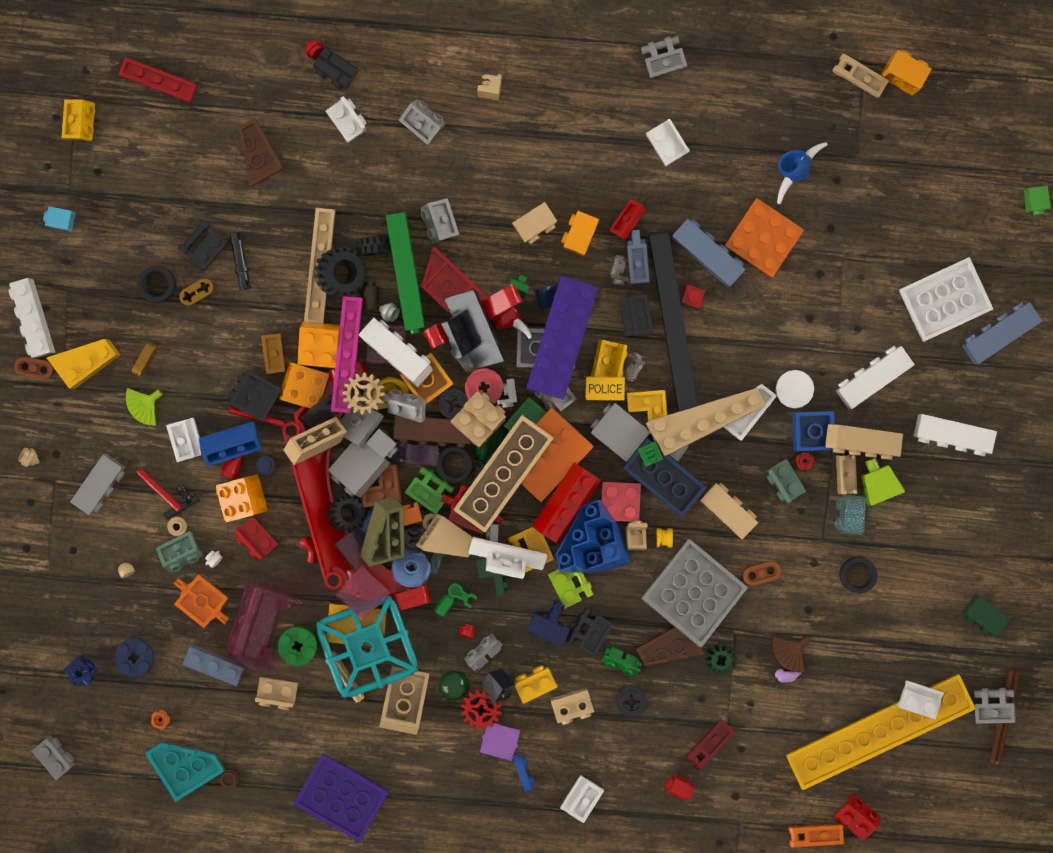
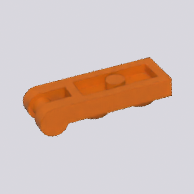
M842 823L789 826V833L791 834V840H789L790 847L844 844ZM804 833V839H799L798 834Z

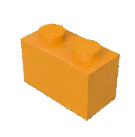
M577 211L576 215L572 214L568 224L571 225L569 233H564L561 241L564 243L563 248L585 256L599 219Z

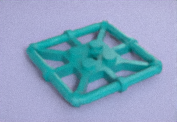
M389 595L388 597H379L357 606L351 605L346 610L324 617L317 621L315 625L326 657L325 662L329 665L336 687L344 698L354 697L376 688L382 689L384 685L409 677L418 670L417 659L408 637L409 631L405 629L395 601L392 600L393 597ZM384 604L376 623L362 627L358 613ZM389 606L398 633L384 638L380 623ZM353 616L357 630L345 634L329 627L327 624ZM324 631L343 639L347 652L333 656ZM401 638L410 663L392 656L386 643ZM364 642L372 645L370 652L362 650ZM350 657L354 670L345 687L335 661ZM389 660L406 668V670L381 678L376 664ZM371 667L376 681L350 689L358 671Z

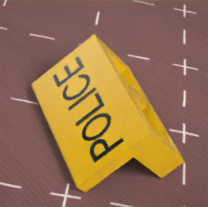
M586 376V400H624L625 377Z

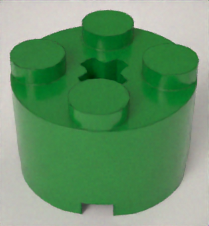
M295 625L287 629L280 637L278 643V650L282 659L287 664L301 666L310 662L316 655L319 647V639L315 631L304 625ZM297 641L303 644L301 649L295 647Z

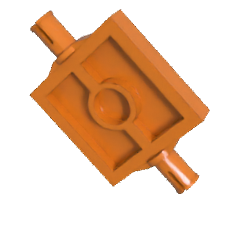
M198 574L189 584L184 583L179 578L174 582L182 590L179 599L174 605L200 626L205 628L214 618L220 620L224 625L229 620L221 612L223 605L229 597L203 576Z

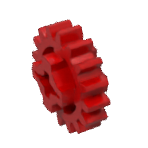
M476 688V693L474 694L472 691H469L470 697L464 696L463 699L466 703H461L460 706L465 708V710L461 711V715H466L463 721L467 722L469 720V727L476 725V730L480 726H483V729L486 730L488 724L493 727L492 721H499L496 715H501L502 711L497 708H500L502 704L494 702L484 689L480 692ZM480 697L477 702H471L474 698ZM487 698L493 703L494 707L488 705L486 702ZM480 705H484V709H486L482 713H479V710L476 709ZM469 711L474 713L476 720L470 716ZM487 715L491 716L488 720L482 721Z

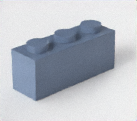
M194 644L189 647L183 665L234 686L240 683L247 666Z

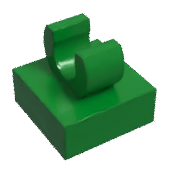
M520 274L518 281L512 279L509 286L514 284L522 300H524L529 286L525 285L527 277Z
M656 441L638 449L645 467L663 459Z

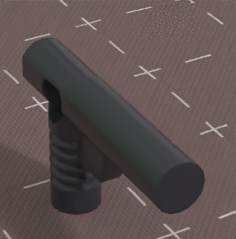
M184 484L177 487L182 496L177 498L176 501L182 506V509L179 512H176L173 508L163 514L165 519L168 520L199 502L200 499L197 494L191 497ZM188 498L192 500V503L189 505L187 504Z

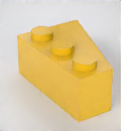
M102 339L47 357V359L68 388L75 389L118 358L120 353L110 340Z

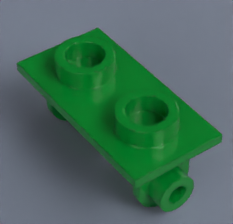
M613 647L606 648L605 656L601 660V662L605 663V666L623 670V673L629 676H636L641 669L638 668L641 667L643 662L640 658L627 653L625 659H622L623 651Z

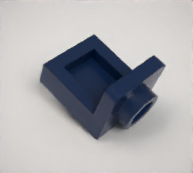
M558 284L535 290L540 309L552 306Z

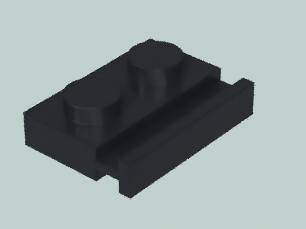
M647 294L620 298L625 337L653 332Z

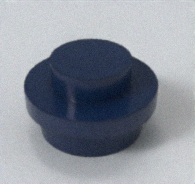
M262 456L256 462V469L263 475L271 474L275 469V461L270 456Z

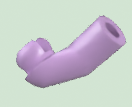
M778 669L775 676L782 683L793 682L801 673Z

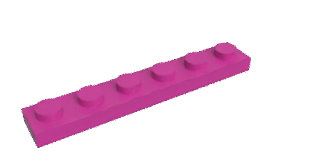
M343 296L331 412L351 414V409L347 408L350 403L343 401L347 396L342 394V392L347 391L344 385H350L349 378L355 380L363 298Z

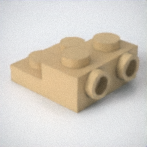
M476 392L464 404V408L451 420V424L480 448L503 424L506 416L504 415L505 411L499 405L493 406L490 403L491 399L488 395Z

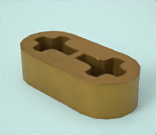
M201 279L181 291L179 295L180 301L187 306L195 305L214 292L215 286L212 281ZM203 283L210 284L208 292H198L203 287ZM195 292L196 295L191 297L192 301L190 302L184 300L186 297L185 293L193 294Z
M150 341L145 345L132 369V374L139 378L143 376L158 349L157 345Z

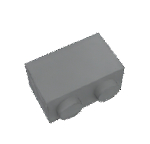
M378 429L366 444L384 459L387 456L389 458L397 452L398 448L396 446L399 443L384 430Z

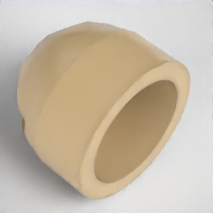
M122 563L118 568L120 577L124 579L135 573V569L129 563Z

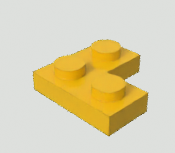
M665 390L627 393L628 412L647 411L648 421L667 416Z

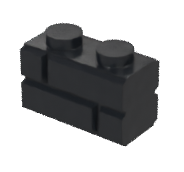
M327 47L323 49L313 64L316 70L315 74L322 79H325V77L332 80L331 84L339 90L341 88L347 90L359 72L357 67Z

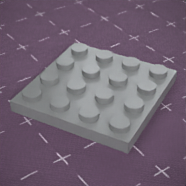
M688 539L641 599L696 645L702 647L748 587L693 541Z

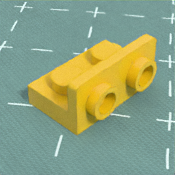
M64 100L62 138L92 141L95 103L86 100Z
M543 665L534 668L533 673L527 676L525 673L515 678L516 681L514 682L523 704L558 687L548 666L543 667Z

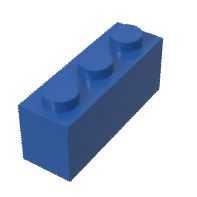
M254 421L199 438L201 455L207 467L262 450L260 434Z

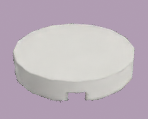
M793 370L787 371L780 376L775 391L777 398L783 405L790 408H799L809 403L813 397L814 385L806 373Z

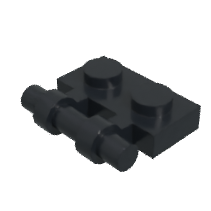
M585 607L583 613H580L577 617L578 621L574 628H571L568 632L570 635L567 641L573 644L575 639L578 638L581 640L578 648L595 657L614 623L598 614L594 620L590 619L589 616L592 610ZM586 623L590 627L585 635H583L580 631Z

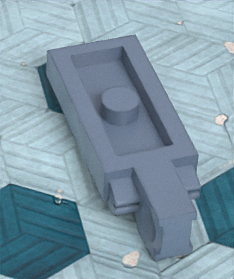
M632 230V241H627L630 284L648 283L650 280L647 244H645V239L640 240V230Z

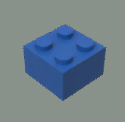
M834 411L792 413L794 451L833 450V448H826L825 446L828 424L835 425Z

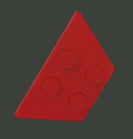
M432 248L421 287L448 313L450 311L445 302L447 297L475 289L481 301L488 298L437 248Z

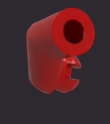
M309 536L301 537L299 544L308 551L307 562L316 563L317 553L313 539Z

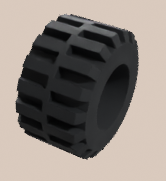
M335 248L321 254L322 258H318L316 261L318 266L314 267V270L317 271L314 277L315 279L318 278L319 281L316 283L318 286H322L321 290L323 292H328V295L350 296L357 293V289L363 287L361 283L366 282L367 279L364 278V274H367V270H364L366 263L361 261L363 259L361 255H356L357 251L350 250V248ZM338 261H342L348 269L347 279L342 284L335 279L333 274L334 266Z

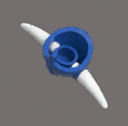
M826 142L818 144L806 152L792 150L780 157L778 169L785 178L779 190L778 204H781L791 184L809 177L810 162L818 151L827 146Z

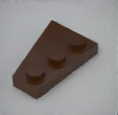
M256 118L238 127L250 187L284 169Z
M675 626L635 648L645 666L704 655L701 647L696 645Z

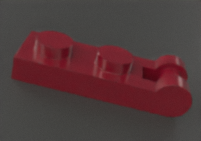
M720 719L699 743L688 752L685 758L689 762L692 761L695 764V768L700 771L736 732L724 720ZM699 752L705 755L702 759L697 756Z

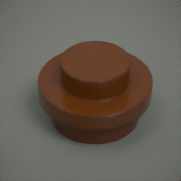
M232 769L225 770L220 775V784L226 789L234 788L239 782L237 772Z

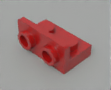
M254 515L239 529L234 531L237 541L241 545L245 544L250 549L248 552L254 559H263L279 544Z

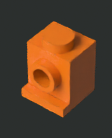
M414 502V507H411L410 504L403 506L404 526L423 521L418 502Z

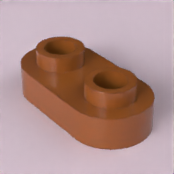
M21 357L14 364V369L20 376L46 380L54 374V367L46 360ZM25 363L29 366L27 370L23 369ZM44 366L48 369L45 374L42 372Z
M767 561L747 567L743 571L742 577L746 584L755 586L776 580L781 574V568L776 562ZM769 567H772L774 570L772 574L767 573ZM751 572L755 573L753 579L749 578V573Z

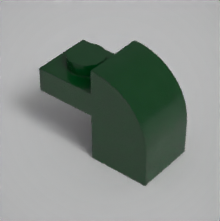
M477 558L479 579L494 577L497 596L505 595L504 590H508L507 579L502 578L503 574L486 571L487 558Z

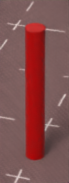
M233 406L229 407L228 413L259 421ZM266 416L263 423L283 428L286 421Z
M142 468L136 472L176 512L182 509V506Z

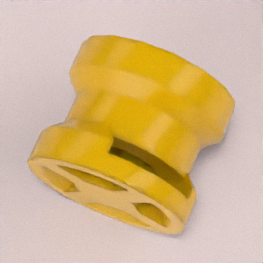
M672 528L667 530L656 529V547L667 546L672 548Z

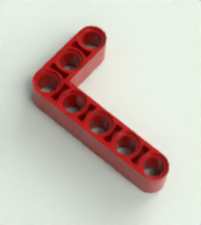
M514 284L481 301L489 321L523 302ZM441 323L423 331L432 349L449 342Z

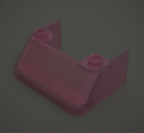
M249 583L244 591L227 643L226 651L228 656L254 671L279 675L280 671L270 666L273 660V653L267 647L278 611L285 612L290 608L291 603L302 605L303 601L287 593L260 584Z

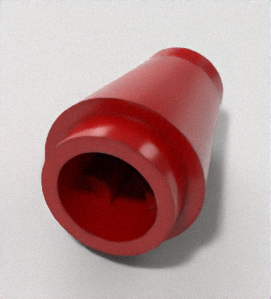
M244 455L227 460L221 468L222 472L220 475L232 481L236 477L238 478Z

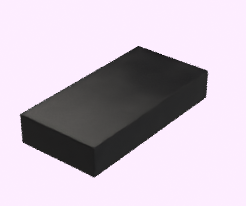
M330 392L300 417L310 429L326 422L337 413L331 412L333 395Z

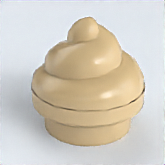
M25 447L18 458L21 465L28 467L39 464L35 450Z

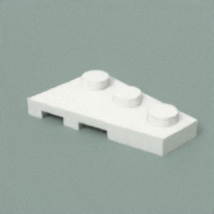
M763 384L756 388L766 405L723 427L740 441L744 439L777 397L776 394Z

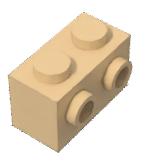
M587 687L550 698L557 723L562 722V725L573 722V718L580 717V719L590 717L591 713L594 712Z

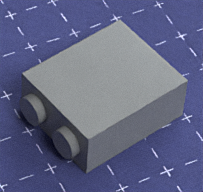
M616 403L613 405L608 404L602 411L605 415L601 420L596 419L590 426L592 429L590 433L627 462L651 432Z
M351 443L328 471L333 474L331 478L336 483H342L346 486L344 490L352 497L356 495L361 498L390 465V462L386 458L383 459L366 443L362 448Z

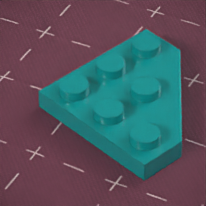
M161 742L145 753L175 802L225 771L216 754Z

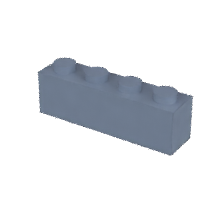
M687 218L671 238L729 288L745 270L742 267L744 265L743 262L737 257L733 259L728 254L729 250L723 245L718 246L714 242L715 238L710 233L702 232L699 229L701 226L692 219L690 221Z
M1030 302L1018 303L1012 308L1014 311L1009 314L1003 313L996 318L998 320L996 323L985 325L981 328L982 332L977 336L972 334L965 339L966 343L962 347L974 365L980 364L1042 322Z

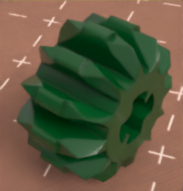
M717 643V649L711 645L710 648L713 652H705L707 656H710V658L704 659L705 663H710L706 668L708 670L713 668L712 673L714 675L717 674L718 670L720 676L724 675V670L730 674L731 670L728 667H736L731 662L737 660L736 656H731L735 651L733 649L728 651V644H725L723 649L721 643ZM719 655H721V657H723V655L725 656L723 658V663H716L718 661L717 657Z

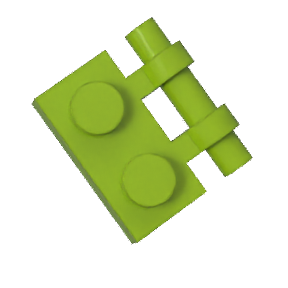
M559 569L548 573L564 608L582 601L579 593L583 591L587 598L594 595L591 589L592 585L590 581H587L584 573L559 572ZM574 576H577L581 584L578 587H575L571 579Z

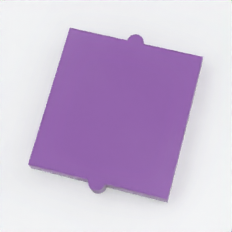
M493 723V727L488 724L485 734L482 735L483 741L480 752L512 761L515 748L518 747L517 741L520 730Z

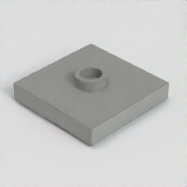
M361 403L360 405H358V406H361V407H366V405H364V404H362V403ZM353 407L351 414L346 413L340 421L347 431L343 438L362 448L384 416L373 409V414H369L366 411L364 416L361 415L360 410L356 414L353 412Z

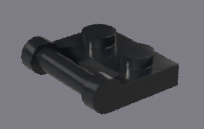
M202 219L199 222L198 228L184 244L179 245L178 249L205 271L229 241ZM205 230L210 232V234L192 253L189 250L190 247L196 242V240L202 235V233Z

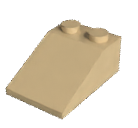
M392 666L390 675L406 669ZM417 671L409 677L388 684L379 727L417 735L429 679L428 673Z

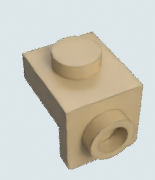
M635 520L626 526V550L647 549V523Z

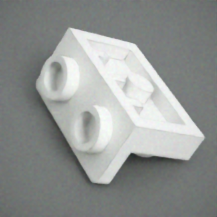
M343 96L339 102L327 109L326 113L347 143H349L367 130L364 126L367 122L361 114L356 115L354 112L356 107L350 98L346 100Z

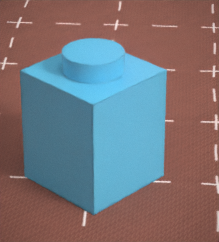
M48 206V211H45L43 221L45 226L72 232L76 213Z

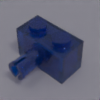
M554 601L548 616L534 612L527 627V632L562 647L570 628L558 620L566 605L562 603L559 605V602Z

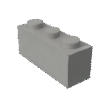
M103 454L70 502L88 515H92L94 512L97 514L103 506L101 503L105 497L108 498L114 490L112 486L125 475L123 471L126 467L108 454Z

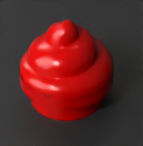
M318 40L307 41L305 48L307 56L317 60L324 49L323 44Z

